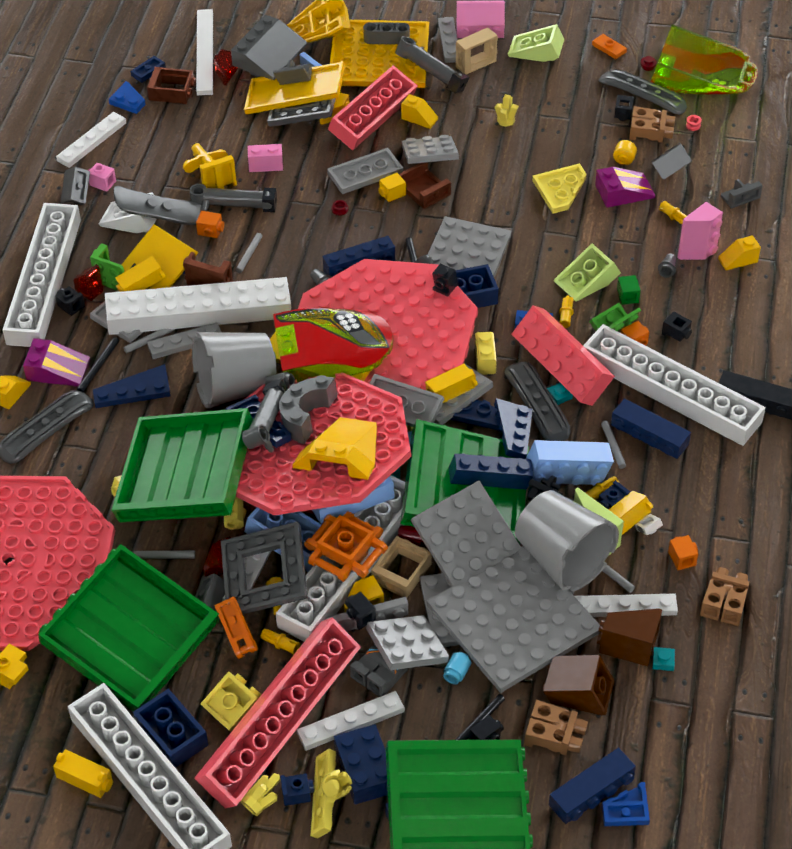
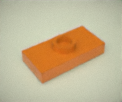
M604 34L592 41L594 47L614 59L627 52L626 47Z

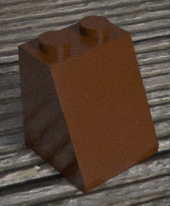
M662 609L607 613L606 619L601 620L598 630L600 632L597 639V644H600L599 653L648 667L659 633Z
M600 655L555 656L548 666V675L546 682L543 684V693L551 704L597 715H606L614 679Z

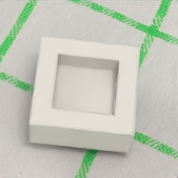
M652 514L647 515L635 524L636 530L645 535L653 534L658 528L663 526L661 519Z

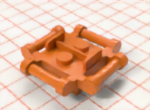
M349 511L343 516L339 515L337 518L328 514L323 520L324 523L314 535L304 542V546L308 550L314 551L309 557L308 564L321 567L336 575L343 582L348 578L351 570L356 572L361 578H365L369 573L370 567L388 549L387 544L379 540L383 533V528L375 527L355 517ZM371 546L374 547L375 549H374L373 552L369 555V557L365 560V562H364L363 564H360V563L364 560V558L367 556V554H368V549H369ZM324 555L325 557L343 565L342 569L334 566L333 564L321 559L320 557Z

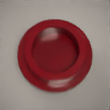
M646 56L641 59L640 64L642 69L651 71L656 66L657 61L651 56Z
M336 200L331 210L333 214L342 216L349 211V207L344 200Z

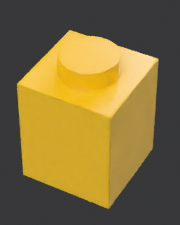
M398 173L379 180V194L388 203L406 195V182Z

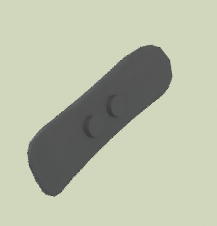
M609 70L599 78L601 83L635 94L674 114L680 115L687 108L684 98L676 92L624 70Z
M115 186L113 189L117 206L129 214L184 225H196L202 210V205L194 201L151 195L122 186Z
M518 362L507 366L504 374L521 397L525 406L533 409L532 418L542 437L546 441H565L568 439L571 433L570 425L536 368L529 362Z
M71 390L61 395L35 416L10 432L0 442L1 459L9 464L21 461L59 429L90 410L94 405L93 400L84 392L78 390Z

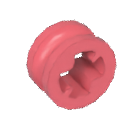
M697 115L687 117L686 128L691 131L699 130L702 119Z

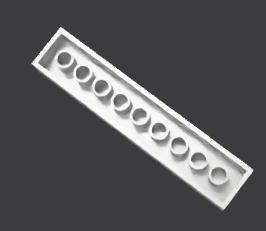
M43 204L3 327L6 345L30 347L33 338L45 340L56 304L55 295L61 287L81 222L78 205Z
M287 277L105 293L109 335L119 334L122 331L126 333H132L134 330L147 332L161 329L202 327L213 323L224 325L274 320L273 314L291 310Z
M604 324L583 345L615 376L614 379L744 446L763 422L766 407Z
M391 475L390 478L394 483V499L354 514L355 517L375 527L383 528V533L379 540L386 543L387 546L398 535L400 525H403L400 524L405 482ZM371 546V547L368 549V554H367V556L364 558V560H363L360 564H363V563L365 562V560L369 557V555H370V554L373 552V550L375 549L374 547ZM324 555L320 557L321 559L333 564L334 566L342 569L343 565L325 557ZM317 565L313 566L306 575L308 598L283 604L276 612L277 628L305 642L321 621L326 620V617L337 614L348 598L354 583L359 581L361 577L351 570L348 578L343 582L336 575Z
M105 683L68 705L72 722L175 849H229L232 847L231 836L228 830Z

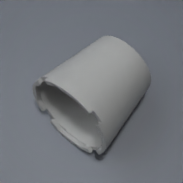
M198 332L193 337V371L198 373L199 383H196L200 399L206 408H212L248 397L261 385L265 384L267 376L276 374V355L266 333Z
M549 490L536 496L524 508L516 523L515 536L562 590L570 589L571 591H576L589 584L607 565L605 562L610 552L614 553L616 549L619 531L617 526L611 521L558 492Z

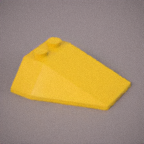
M315 0L287 24L289 28L307 41V44L338 36L351 28L348 9L343 0Z
M343 417L338 418L299 453L292 465L293 468L312 471L318 460L347 465L349 477L368 480L375 468L377 423Z

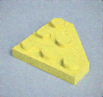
M579 163L533 175L532 181L550 211L554 214L569 210L583 186L587 174Z

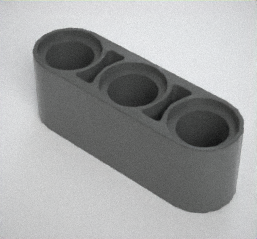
M366 23L363 26L364 42L367 44H399L402 36L410 38V26L407 23Z

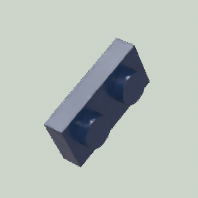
M153 56L130 71L131 76L143 83L152 76L155 67L166 68L165 62Z

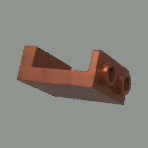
M428 162L419 163L399 174L406 182V194L423 209L451 195V182L448 179L439 180L428 170Z
M191 252L184 259L183 267L185 268L187 286L233 282L232 267L229 261L224 260L220 267L196 261L195 252Z

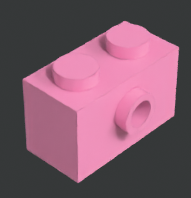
M282 144L248 146L249 172L283 171Z

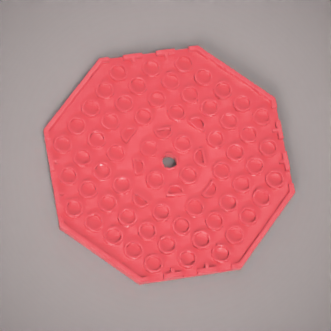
M363 259L303 293L298 309L335 308L329 309L331 311L330 316H321L322 314L329 315V312H325V310L321 311L323 312L322 314L312 310L315 316L317 315L318 317H310L314 315L310 311H305L306 315L309 316V318L305 319L340 330L329 320L315 319L330 318L343 331L345 330L333 319L335 313L341 311L337 309L370 312L382 317L391 328L392 343L387 353L376 362L364 382L370 383L373 375L377 374L426 390V381L464 364L469 350L470 338H472L475 327V319L478 316V307L458 286L448 297L433 290L434 280L432 273L439 266L438 264ZM297 312L298 315H300L299 317H302V315L303 317H308L304 314H301V312ZM358 312L352 313L358 317L365 331L371 334L379 343L381 339V345L387 346L382 335H377L378 329L369 319ZM294 369L302 380L316 377Z
M343 372L335 373L337 397L330 408H314L308 412L311 418L313 433L305 444L292 440L278 448L274 447L272 453L264 445L254 449L247 448L236 497L274 516L360 503L411 457L402 397ZM265 384L261 385L247 398L256 394L261 403L265 396L262 392ZM279 410L275 420L282 423ZM343 417L377 423L375 468L368 480L349 477L347 465L318 460L312 471L293 468L292 465L299 453L338 418Z
M0 476V651H3L9 643L22 651H30L40 644L38 636L40 628L53 619L56 610L62 609L66 605L69 596L72 593L76 594L82 582L94 574L95 568L100 563L103 564L106 561L108 554L112 550L116 532L114 526L103 517V514L87 500L78 488H75L66 476ZM8 558H14V560H12L7 565L6 563H4V561H6Z

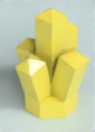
M505 94L503 104H496L495 106L497 121L501 126H511L515 122V115L519 106L516 104L512 105L513 97L511 95Z
M235 497L231 515L224 516L225 528L234 530L244 527V518L247 510L243 508V500Z
M274 773L269 779L267 775H263L240 801L242 805L258 817L264 809L277 801L278 795L272 792V790L281 781L280 775Z

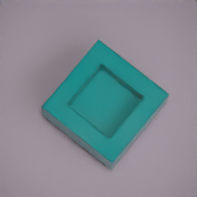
M561 383L547 388L557 405L573 399V395Z
M654 647L652 669L674 671L675 649Z

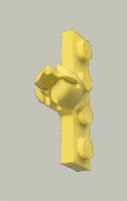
M327 749L316 756L310 836L317 839L331 831L333 825L332 810L335 800L347 795L352 788L350 786L352 780L348 773L344 771L340 773L339 769L335 770L336 751L332 749Z

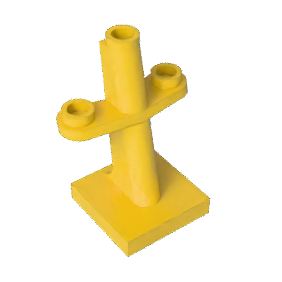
M195 143L191 149L195 158L184 162L183 169L185 172L191 173L200 167L201 181L206 188L224 189L225 185L231 183L233 186L237 185L232 155L228 156V153L222 149L207 153L199 143Z

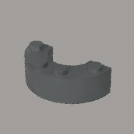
M320 375L292 384L282 395L279 402L281 420L285 428L291 433L292 440L305 444L313 433L311 418L308 412L314 408H330L337 397L334 377Z

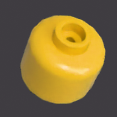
M629 140L618 142L613 153L614 160L619 164H631L636 156L637 147Z

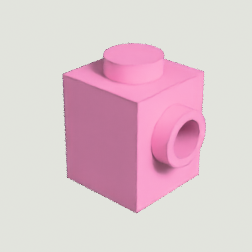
M96 163L89 170V184L92 187L107 192L116 182L114 168Z

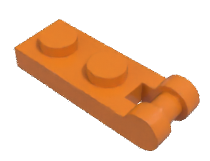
M231 597L214 605L236 657L241 659L248 652L258 651V646L250 633L236 598ZM242 639H244L246 645L241 646L239 643V641Z

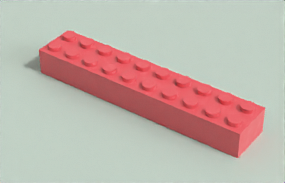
M333 617L321 621L194 779L225 809L237 806L361 646Z

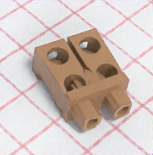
M634 106L629 140H636V137H641L652 141L658 140V142L663 143V138L673 139L675 116H668L667 110H662L661 112L656 109Z
M719 567L712 574L702 602L700 616L718 620L723 601H725L721 622L739 626L750 583L748 575L740 572L737 573L735 578L728 576L729 571L726 568Z
M536 700L525 734L524 745L529 747L533 745L545 747L551 751L560 752L562 755H567L568 751L580 753L583 739L572 735L573 732L585 735L588 721L577 718V711H569L565 708Z

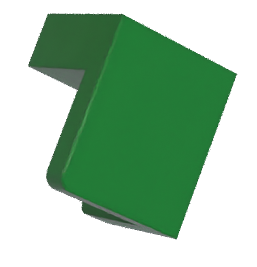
M636 275L618 277L617 292L621 305L639 303L641 290Z

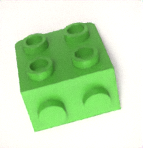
M101 243L90 257L94 281L99 285H104L118 291L116 288L118 283L115 277L124 273V268L122 265L110 261L108 245Z
M617 303L592 318L589 322L595 331L602 324L619 331L638 319V314L642 310L637 308L627 314L621 304Z

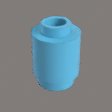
M463 652L453 653L444 669L443 677L447 682L456 685L463 680L472 664L469 656Z

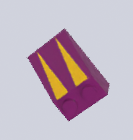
M608 167L596 171L595 186L606 208L653 199L656 196L644 173L617 167Z
M33 338L23 364L26 380L79 386L84 379L90 357L52 340Z

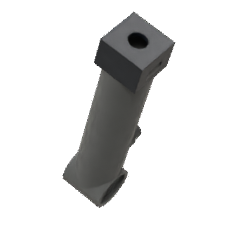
M406 36L401 37L395 51L398 56L409 59L447 85L446 88L455 94L464 91L470 78L461 71H455L424 50V47L417 46L413 39Z
M195 184L190 187L191 201L201 204V211H207L209 205L263 208V212L273 213L276 210V188L264 187V191L206 188L203 184Z
M282 378L266 384L262 391L265 396L249 429L244 430L242 433L243 442L248 449L264 445L270 453L274 451V447L270 442L269 432L279 412L280 399L289 389Z

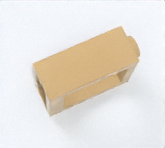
M487 27L457 40L456 67L467 75L496 62L498 41L496 33ZM484 44V51L471 57V49Z
M396 536L387 551L371 569V576L374 575L379 586L408 598L420 581V576H424L431 566L432 555L426 548L419 547L407 539ZM398 553L419 563V566L408 580L387 570Z

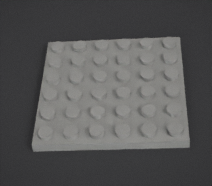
M524 546L521 547L519 552L504 558L503 561L493 567H488L486 571L479 575L473 576L468 581L455 587L452 586L427 600L428 608L500 693L550 664L553 657L567 654L600 633L598 632L600 624L568 589L564 591L555 583Z

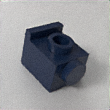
M615 480L613 485L599 495L598 502L605 508L610 509L628 495L630 491Z
M307 773L285 777V775L280 776L284 806L311 802L310 793L314 792L312 779L308 780Z

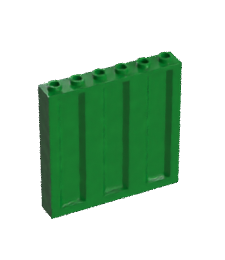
M248 408L139 417L111 509L118 522L231 515L247 452V447L242 439V433L244 430L249 429L253 421Z
M416 419L411 432V457L408 459L400 524L414 527L410 521L413 517L470 486L450 484L448 467L455 453L514 458L505 454L502 439ZM483 486L516 538L515 527L520 514L525 508L526 490Z
M120 544L117 549L114 548L110 551L103 564L100 563L95 568L94 574L82 582L76 594L72 593L69 596L66 605L62 609L56 610L53 619L40 628L38 636L40 644L96 685L100 686L105 683L116 698L134 712L160 692L219 623V613Z
M388 740L385 751L390 849H530L533 847V836L529 834L528 826L531 825V814L527 812L526 806L529 803V791L525 790L524 783L527 782V769H523L525 748L521 747V740Z

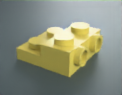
M228 672L200 704L224 727L232 732L262 694L253 686L250 689L245 686L247 681L240 674L237 673L234 676L231 672Z

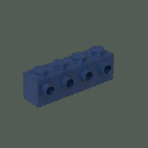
M385 236L323 255V271L333 277L363 259L395 261V246L389 236Z
M625 398L612 412V426L669 456L678 459L689 445L690 431Z
M455 453L448 467L450 484L472 485L480 481L486 487L527 490L528 483L534 476L532 461L522 458Z
M618 747L550 793L549 806L565 825L571 820L576 821L582 816L584 811L589 808H595L600 803V800L606 796L611 797L622 785L630 784L634 780L636 766Z

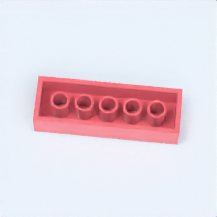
M393 65L332 118L328 130L351 150H354L401 108V103L409 94L414 95L418 85Z
M533 305L511 334L580 403L593 406L615 377L543 308Z

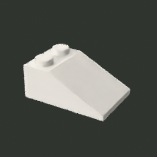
M114 201L110 203L99 225L105 228L141 233L148 232L157 219L124 212Z

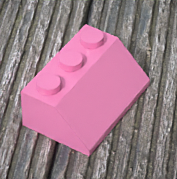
M504 0L457 1V38L467 37L487 27L495 32L498 38H504Z
M705 202L683 219L678 258L680 260H705L717 252L720 227L722 225V211Z

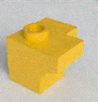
M10 643L0 653V684L8 689L16 685L29 670L28 665L24 663L27 658L26 652Z

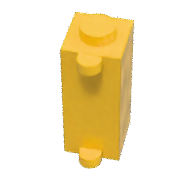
M151 256L115 277L118 283L116 288L119 292L145 290L166 276L155 258Z
M462 364L426 381L425 385L427 391L442 395L444 397L443 403L474 389L478 383L474 371L465 364Z
M632 491L608 510L624 521L623 535L651 513L653 504L644 494Z
M66 749L63 753L60 752L57 755V761L53 766L56 778L99 798H102L104 793L111 789L113 780L110 769Z

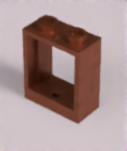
M155 67L147 86L149 100L187 104L189 98L192 97V88L196 86L193 70ZM161 84H180L185 85L184 90L162 88Z

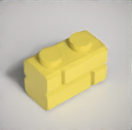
M493 332L475 333L477 372L482 375L496 373V351Z

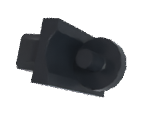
M552 475L549 480L542 478L541 483L530 479L528 483L530 487L527 494L528 500L532 501L539 494L549 490L563 495V493L559 492L561 485L556 484L557 477Z

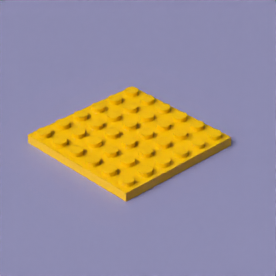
M349 20L351 28L333 37L330 64L343 62L345 65L341 86L368 87L394 65L418 85L417 88H425L426 71L409 59L398 56L395 53L398 44L365 43L363 26L369 22L407 23L410 26V38L416 42L417 46L424 47V50L428 52V21Z

